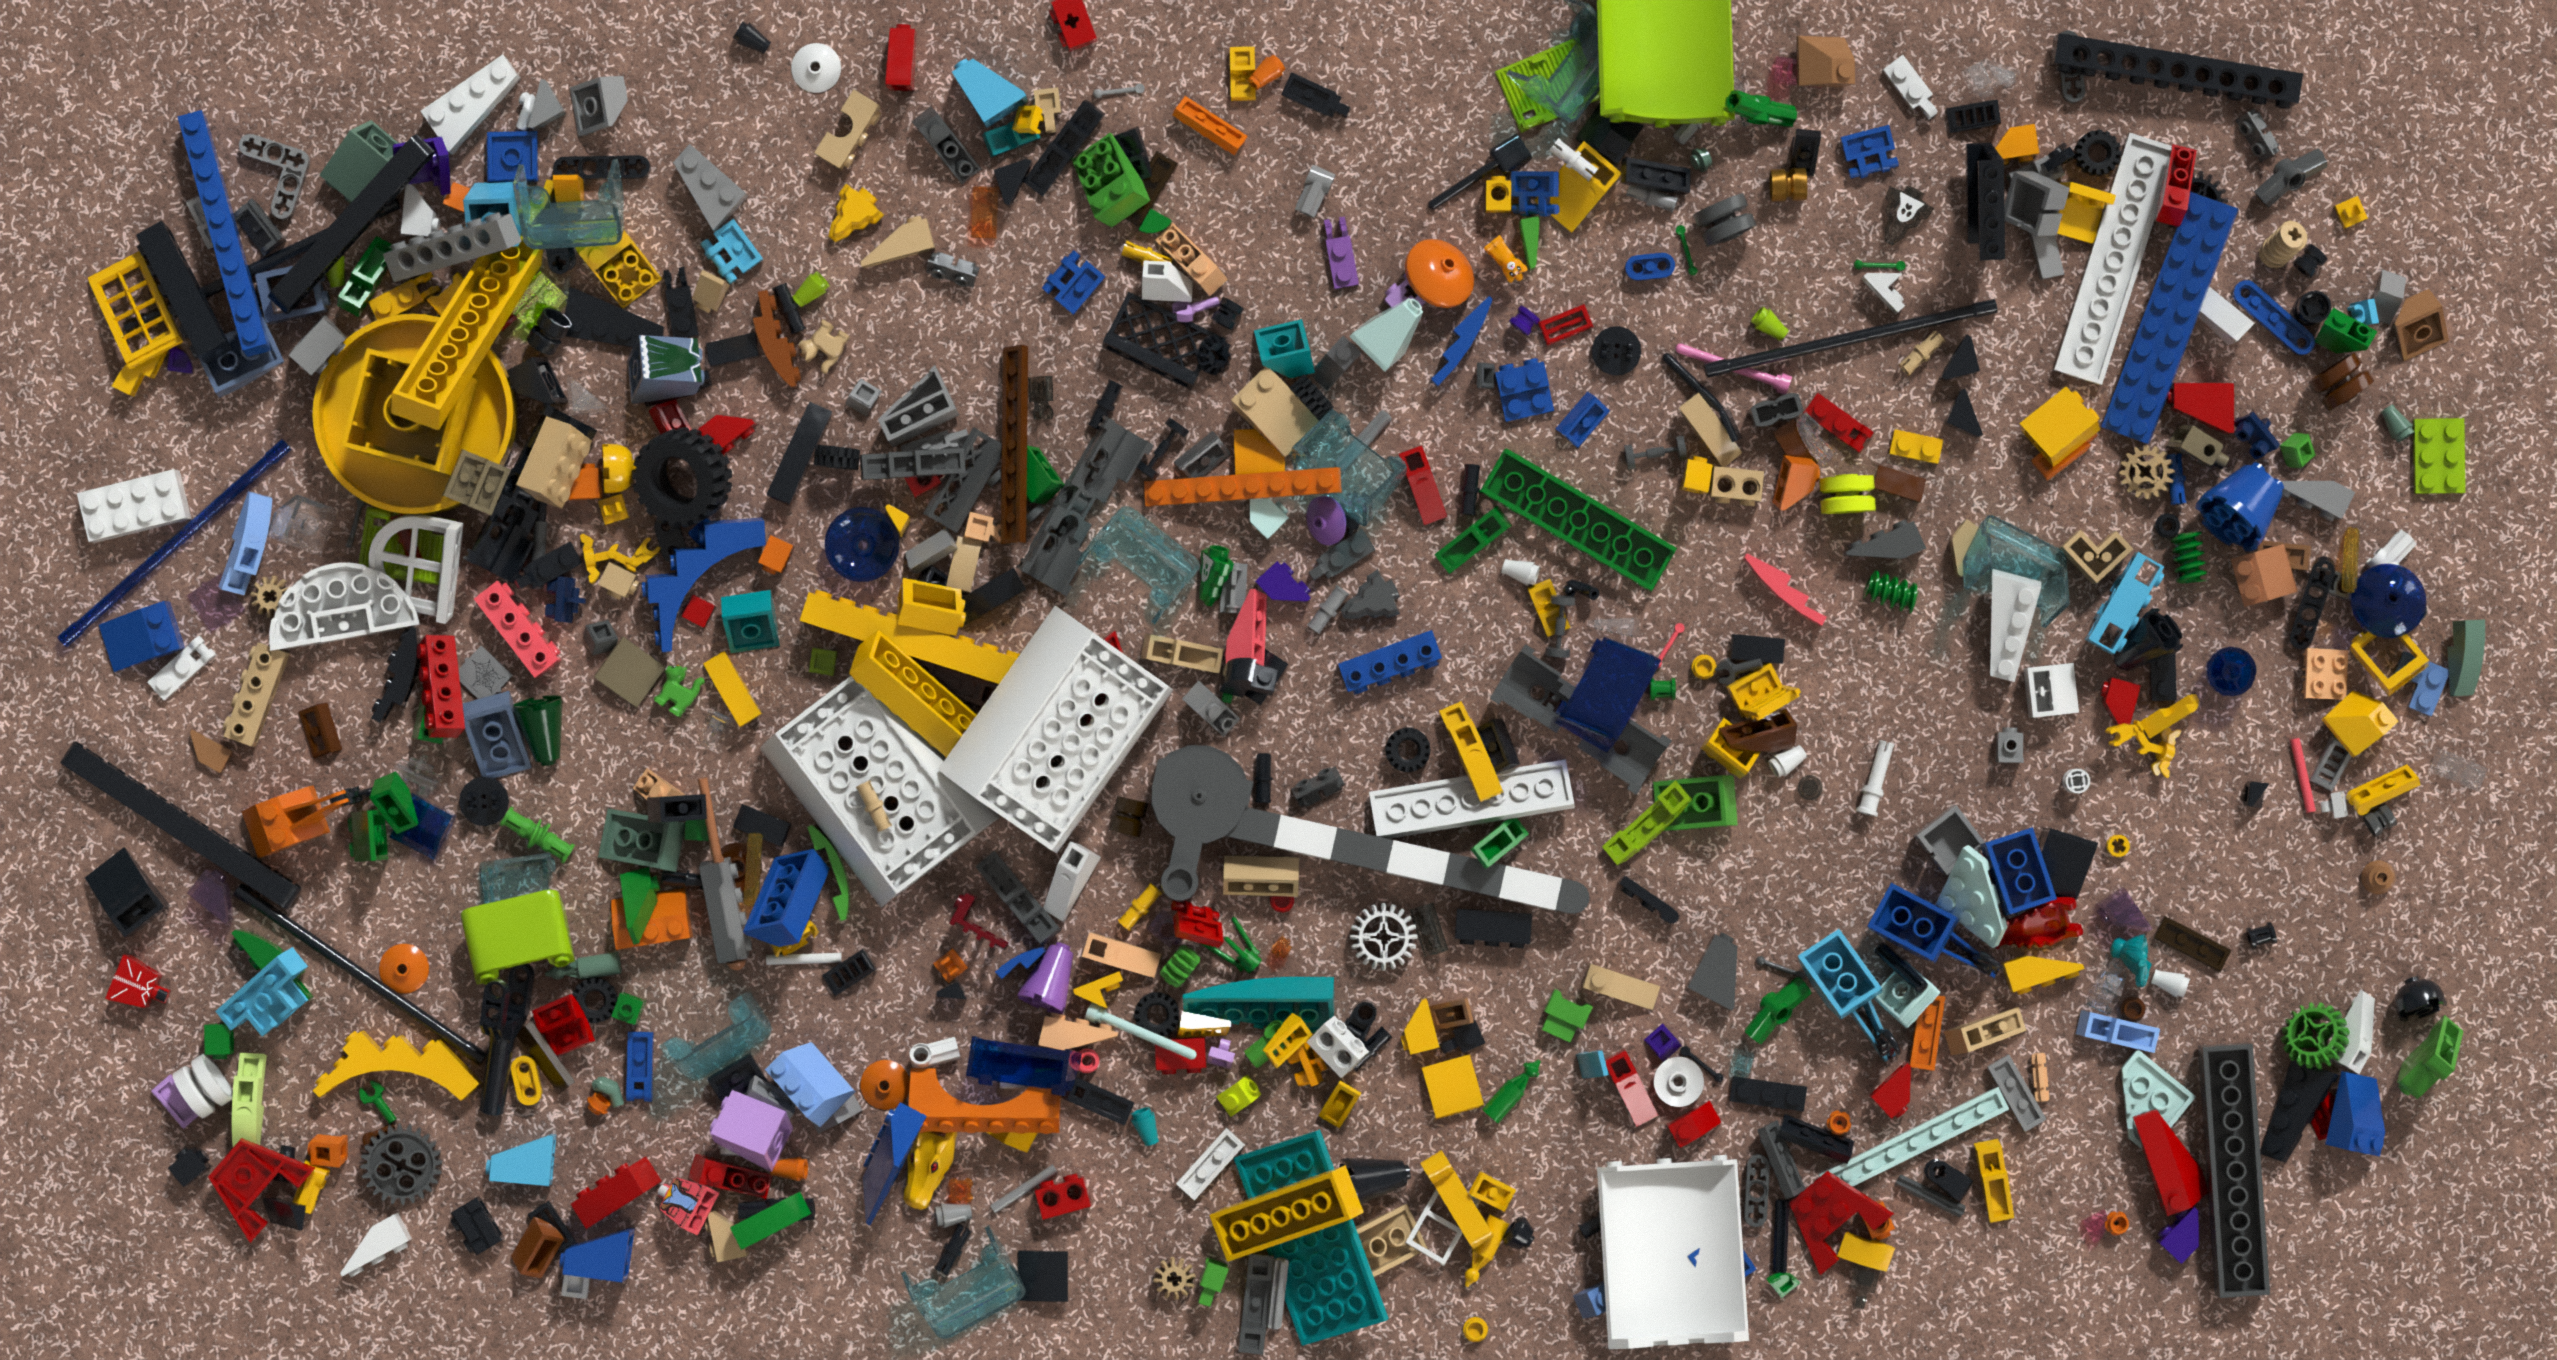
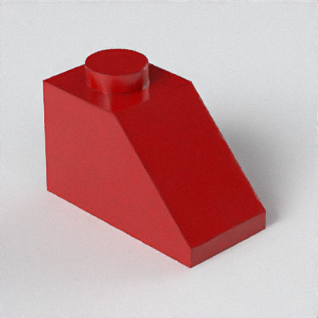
M2111 677L2108 678L2107 682L2103 681L2100 689V696H2103L2102 703L2115 726L2123 723L2129 725L2131 724L2141 685Z
M1904 1062L1869 1095L1891 1119L1894 1116L1899 1118L1908 1110L1906 1105L1910 1102L1911 1066Z
M1709 1100L1667 1123L1666 1126L1678 1147L1681 1148L1719 1125L1721 1120Z

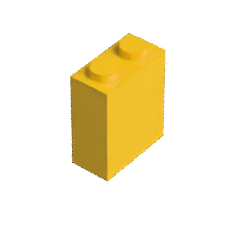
M2067 386L2019 423L2022 433L2053 467L2100 431L2098 423L2100 418L2092 408L2087 409L2082 404L2084 400L2077 391L2071 392Z

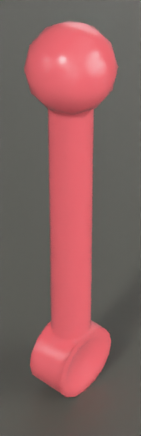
M1682 623L1675 625V631L1657 659L1653 660L1652 666L1658 669L1662 666L1661 661L1676 637L1684 631L1685 627Z

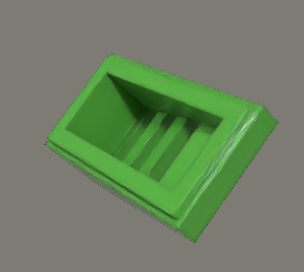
M1539 216L1521 219L1518 223L1526 265L1529 271L1535 269L1537 262Z

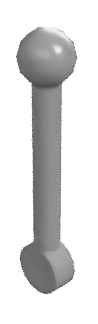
M1137 84L1135 87L1103 91L1095 89L1093 96L1099 99L1103 95L1129 92L1141 94L1144 92L1145 87L1143 84Z

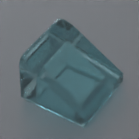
M1735 1048L1729 1072L1746 1078L1749 1077L1755 1056L1754 1053Z

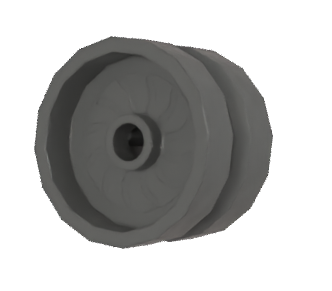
M1744 193L1717 202L1693 214L1698 227L1714 224V227L1706 230L1702 235L1706 247L1721 242H1728L1757 226L1751 213H1745L1736 217L1737 213L1745 210L1748 206Z

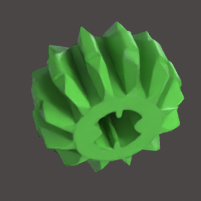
M1182 945L1162 968L1160 975L1168 984L1173 985L1175 988L1180 987L1199 964L1200 956L1192 948Z

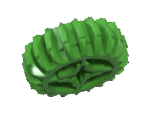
M2311 1002L2308 1009L2300 1005L2301 1012L2298 1014L2292 1011L2291 1014L2294 1018L2292 1020L2285 1019V1023L2289 1027L2282 1028V1033L2285 1036L2281 1037L2282 1043L2286 1044L2283 1049L2286 1053H2289V1058L2292 1061L2296 1060L2299 1066L2305 1064L2308 1069H2311L2314 1063L2318 1069L2322 1068V1063L2324 1062L2327 1066H2331L2330 1060L2332 1058L2339 1061L2340 1058L2337 1053H2346V1049L2342 1045L2349 1044V1039L2345 1036L2350 1034L2349 1029L2345 1027L2347 1021L2341 1018L2342 1014L2339 1011L2334 1012V1008L2331 1005L2325 1008V1005L2321 1002L2317 1008ZM2313 1020H2326L2329 1023L2315 1024ZM2305 1025L2304 1031L2299 1034L2301 1028ZM2312 1028L2318 1034L2317 1039L2319 1043H2317L2316 1040L2313 1039L2314 1033L2312 1031ZM2332 1037V1040L2326 1046L2327 1040ZM2311 1047L2318 1049V1051L2316 1052H2306L2301 1050L2303 1048L2308 1049Z

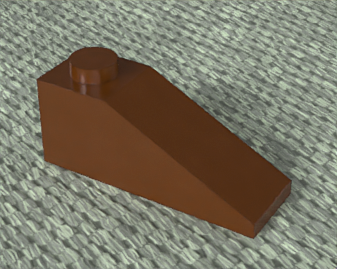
M1785 708L1772 712L1759 721L1749 719L1719 728V733L1730 749L1773 753L1795 746L1797 723Z

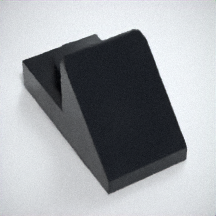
M1796 129L1795 137L1792 139L1789 172L1792 168H1806L1807 176H1814L1821 141V131Z

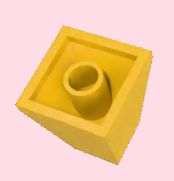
M2354 690L2346 695L2321 719L2352 758L2385 735L2398 722L2382 701Z

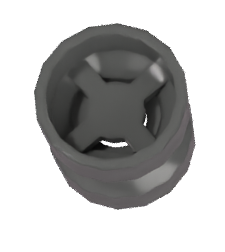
M2385 803L2378 806L2377 811L2373 813L2368 812L2362 816L2364 823L2374 837L2382 834L2384 829L2397 825L2395 816Z

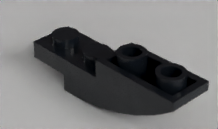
M411 626L410 629L406 628L399 639L402 642L397 651L393 650L387 660V663L390 664L387 670L396 675L394 678L390 677L387 680L383 689L386 692L382 700L378 698L372 707L371 712L374 713L372 719L379 723L385 722L395 703L400 706L406 705L414 687L420 659L417 658V645L421 642L420 630L415 626Z

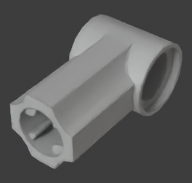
M1313 164L1295 210L1315 218L1336 174Z

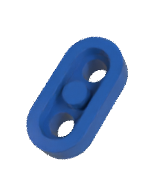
M1667 253L1635 255L1629 258L1625 264L1626 275L1634 281L1667 278L1675 269V261ZM1661 261L1667 265V268L1663 271L1657 267ZM1634 264L1641 265L1642 271L1640 273L1633 271Z

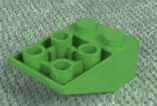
M1112 133L1107 134L1072 159L1094 217L1102 223L1113 227L1150 201L1143 181Z

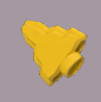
M845 184L839 193L841 199L836 206L837 216L831 223L828 237L834 242H838L847 238L854 230H863L869 224H876L884 217V214L874 205L878 199L863 187L857 191L851 188L850 185Z

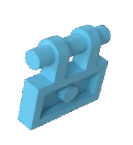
M734 219L713 233L719 240L714 246L709 239L704 240L700 244L705 251L704 255L708 260L711 259L719 269L717 271L721 278L725 277L729 284L738 279L733 273L736 267H739L742 273L745 274L764 260ZM723 249L732 258L728 263L719 254Z

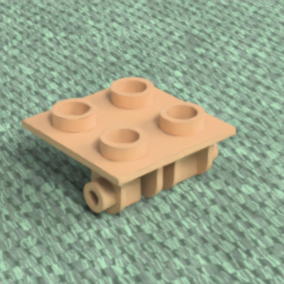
M2305 648V653H2302V656H2304L2303 666H2306V668H2302V671H2305V676H2302V678H2305L2301 691L2303 698L2342 700L2347 695L2348 650Z

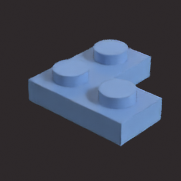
M2403 651L2394 674L2415 659V657ZM2429 662V667L2410 680L2416 686L2407 707L2432 716L2449 676V669Z

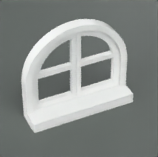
M408 514L397 517L388 522L374 537L369 551V568L386 574L383 561L408 566L405 594L410 597L416 612L436 616V622L446 624L453 617L464 523L422 514ZM412 528L409 556L384 551L388 540L395 533ZM419 528L444 533L441 563L415 558ZM414 567L440 573L437 602L411 596Z

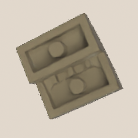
M461 449L442 495L492 516L511 469Z
M622 636L598 669L594 678L635 707H638L666 667Z

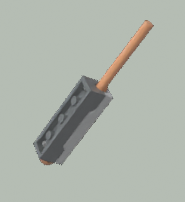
M702 777L698 778L700 794H706L707 819H705L712 860L701 862L699 870L718 964L727 962L730 969L740 970L746 964L749 951L752 950L751 937L743 933L747 923L746 912H741L740 903L743 902L742 891L740 887L736 888L735 878H738L736 863L732 864L731 857L723 858L721 854L708 778Z

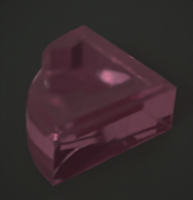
M2105 1209L2082 1220L2093 1243L2099 1241L2106 1231L2105 1221H2107V1214Z

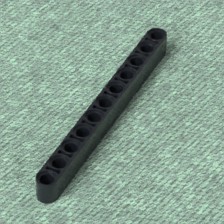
M73 741L60 761L62 765L285 909L290 908L302 889L298 884L295 883L293 885L292 880L276 870L272 871L270 866L258 858L250 857L251 854L234 843L230 844V840L213 829L210 831L209 827L193 816H187V812L171 802L167 803L165 798L150 788L149 790L145 789V785L129 775L128 777L125 776V772L109 762L105 763V759L88 748L85 750L82 744Z

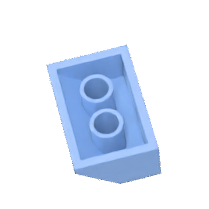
M812 1042L782 1052L765 1069L800 1111L819 1127L856 1092Z

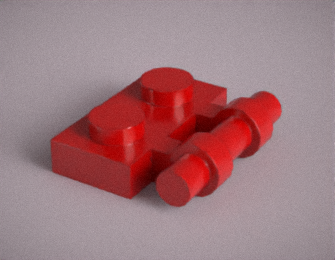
M1188 901L1172 902L1171 910L1177 911L1173 916L1175 937L1220 948L1224 943L1222 922H1218L1219 912L1213 911L1211 907L1194 906Z

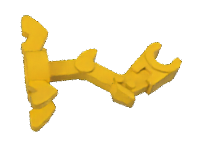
M585 534L580 535L581 542L584 543L583 553L587 571L590 573L588 578L591 584H594L600 576V572L596 569V562L615 559L624 564L628 571L636 572L637 566L642 563L646 564L660 552L659 546L653 551L647 549V544L652 540L648 537L631 558L617 552L618 544L611 546L609 551L594 554V549L592 548L594 540Z
M2134 720V724L2128 725L2123 723L2108 727L2105 730V733L2108 734L2115 733V739L2108 742L2111 746H2119L2135 736L2141 746L2137 750L2138 754H2146L2149 751L2155 753L2157 760L2150 765L2152 773L2158 776L2161 772L2165 778H2169L2170 771L2167 768L2175 755V738L2180 736L2181 730L2171 731V728H2167L2160 732L2162 741L2158 745L2148 741L2143 732L2144 727L2137 720Z

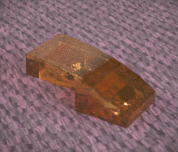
M973 186L971 238H997L999 186Z

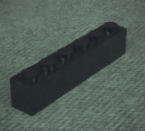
M161 220L138 233L136 237L140 244L137 245V248L144 258H148L150 264L147 267L152 276L159 279L161 284L157 285L164 298L168 297L171 303L168 305L171 314L175 319L179 318L181 325L178 327L185 339L189 338L192 345L189 346V349L196 359H202L208 364L231 351L232 347L170 228Z

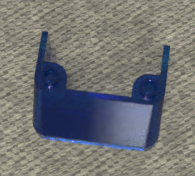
M972 1036L966 1076L978 1079L977 1084L992 1086L994 1081L1051 1089V1094L1066 1096V1092H1072L1082 1053L1070 1049L1063 1051L991 1041Z

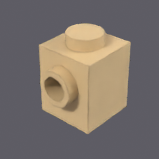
M609 562L598 585L608 589L606 594L620 600L622 596L628 598L630 594L634 595L640 582L637 581L638 575Z

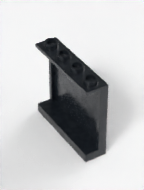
M1991 142L1966 144L1968 244L1979 243L1980 261L2005 259L2004 159Z

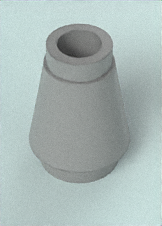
M940 1204V1206L934 1207L937 1227L943 1226L946 1228L972 1219L970 1204Z

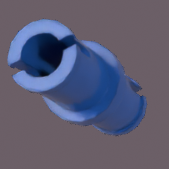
M2169 454L2166 456V460H2173V463L2169 465V469L2175 470V473L2169 474V478L2174 480L2173 483H2169L2170 505L2186 504L2184 488L2186 476L2183 475L2182 454Z

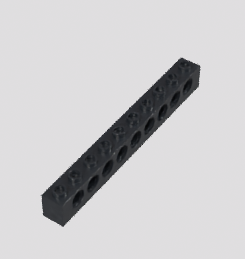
M2062 33L2054 36L2049 65L2056 67V71L2070 73L2072 69L2081 71L2080 75L2095 77V74L2105 75L2107 80L2119 81L2120 78L2130 79L2129 83L2144 85V82L2154 83V87L2161 89L2175 86L2178 87L2180 92L2193 93V90L2203 91L2202 95L2217 97L2218 94L2227 95L2229 100L2242 101V98L2251 99V103L2266 105V102L2276 103L2275 107L2290 109L2291 106L2299 103L2303 73ZM2074 50H2079L2083 53L2084 58L2082 62H2077L2073 58ZM2098 54H2104L2107 57V66H2102L2098 63ZM2123 58H2128L2131 60V70H2126L2123 68ZM2148 62L2156 65L2157 71L2155 74H2150L2147 71L2146 65ZM2172 66H2176L2180 69V78H2175L2172 76ZM2196 70L2204 72V82H2199L2196 79ZM2221 74L2229 77V86H2223L2220 83ZM2245 78H2249L2253 81V90H2248L2245 88ZM2270 82L2278 86V93L2276 95L2272 94L2268 89Z

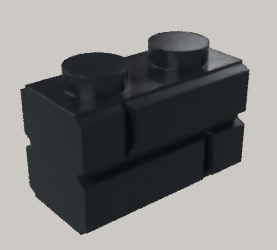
M480 1196L451 1212L453 1218L450 1221L457 1232L461 1230L466 1239L463 1240V1243L470 1253L474 1252L477 1256L505 1239Z

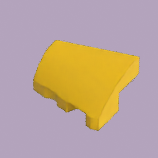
M2196 694L2187 695L2169 708L2159 709L2140 721L2149 739L2196 711L2199 705V698Z

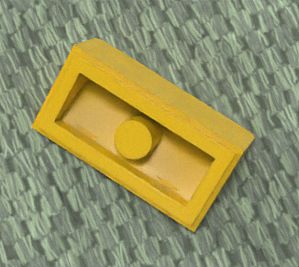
M888 504L885 507L886 513L900 538H902L910 524L909 515Z

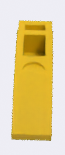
M1462 701L1439 710V715L1458 752L1460 762L1479 801L1483 802L1503 793L1484 744Z

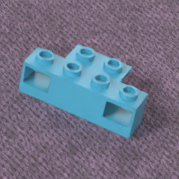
M2135 552L2122 575H2118L2110 589L2112 592L2110 598L2105 604H2101L2093 618L2095 622L2085 640L2109 654H2115L2116 651L2120 652L2127 642V639L2124 638L2127 631L2133 630L2139 621L2137 616L2139 610L2145 609L2152 598L2149 594L2153 586L2158 587L2164 577L2162 573L2164 566L2140 552ZM2144 562L2156 568L2146 585L2135 579ZM2109 622L2118 627L2116 631L2118 635L2110 648L2099 642Z
M291 947L275 957L215 1012L230 1030L249 1020L259 1034L264 1036L274 1027L277 1028L308 1001L307 997L293 981L308 967L295 949Z

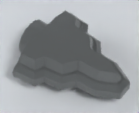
M1377 569L1367 576V582L1359 587L1358 594L1346 602L1341 609V613L1344 619H1359L1365 615L1373 618L1384 615L1386 618H1391L1400 614L1395 602L1396 599L1400 598V595L1392 579L1385 582L1380 571Z

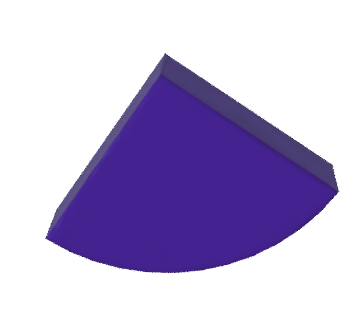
M177 347L169 350L168 371L193 374V365L190 362L191 360H189L190 358H188L189 356L183 350Z

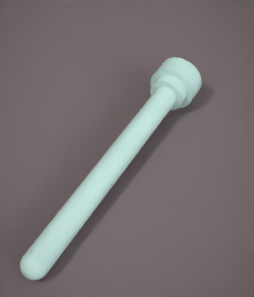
M1092 1002L1087 1009L1085 1019L1094 1024L1105 1022L1188 1059L1196 1058L1197 1053L1195 1050L1109 1014L1100 1005Z

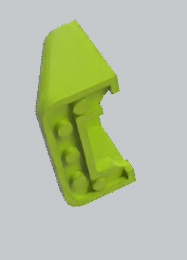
M549 889L470 907L461 912L462 926L477 985L488 984L490 981L497 979L501 969L548 959L549 963L556 967H564L569 963L575 962L566 910L561 896L556 890Z

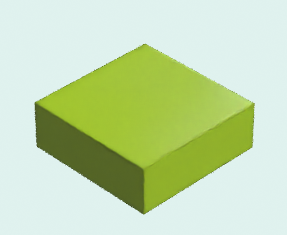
M812 648L809 672L834 676L838 652Z

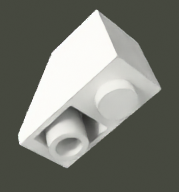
M1144 261L1142 300L1192 302V280L1170 262Z

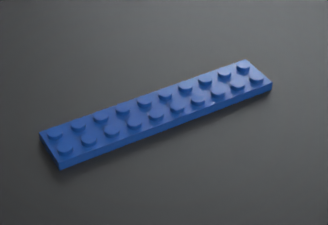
M2190 192L2187 212L2180 227L2176 228L2102 423V428L2150 444L2237 216L2238 208Z

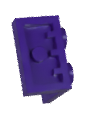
M442 136L423 139L435 151V154L409 184L432 181L433 186H438L441 195L451 194L449 154ZM405 143L394 144L392 146L393 156L399 151V149Z

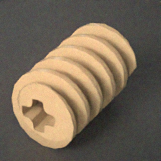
M2296 221L2285 222L2263 242L2259 249L2261 261L2270 268L2278 269L2283 267L2305 247L2307 243L2305 229Z

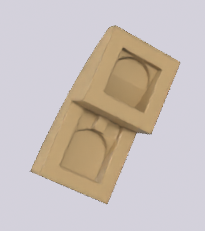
M958 536L956 542L958 549L954 551L946 587L961 589V592L970 593L982 545L981 541Z

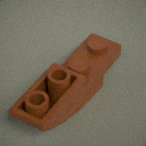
M768 290L759 291L758 296L762 316L753 318L760 345L781 378L793 389L798 388L797 382L801 381L799 367H794L792 358L797 357L794 342L789 343L787 337L778 338V335L782 334L780 320H775L773 310H777L775 295L770 296Z

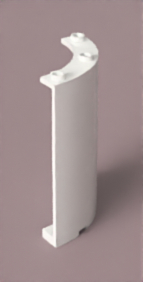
M1727 1155L1712 1156V1161L1672 1163V1158L1657 1159V1164L1622 1166V1161L1607 1162V1167H1597L1608 1349L1749 1341L1737 1159L1727 1160ZM1700 1248L1699 1254L1694 1257L1697 1261L1696 1267H1694L1687 1256Z

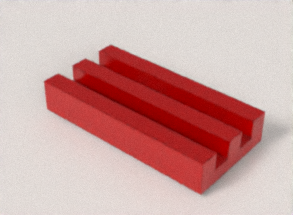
M1585 304L1538 323L1547 346L1594 327ZM1580 311L1583 313V316L1546 330L1545 325ZM1585 320L1587 323L1550 339L1549 334Z

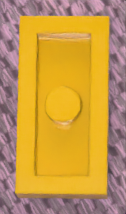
M1894 429L1889 454L1938 464L1944 439Z

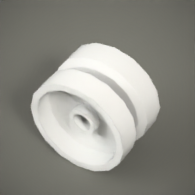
M201 1054L191 1061L192 1069L184 1066L173 1073V1079L180 1094L191 1109L202 1119L215 1111V1103L223 1106L231 1101L233 1097V1091L217 1065L205 1054Z

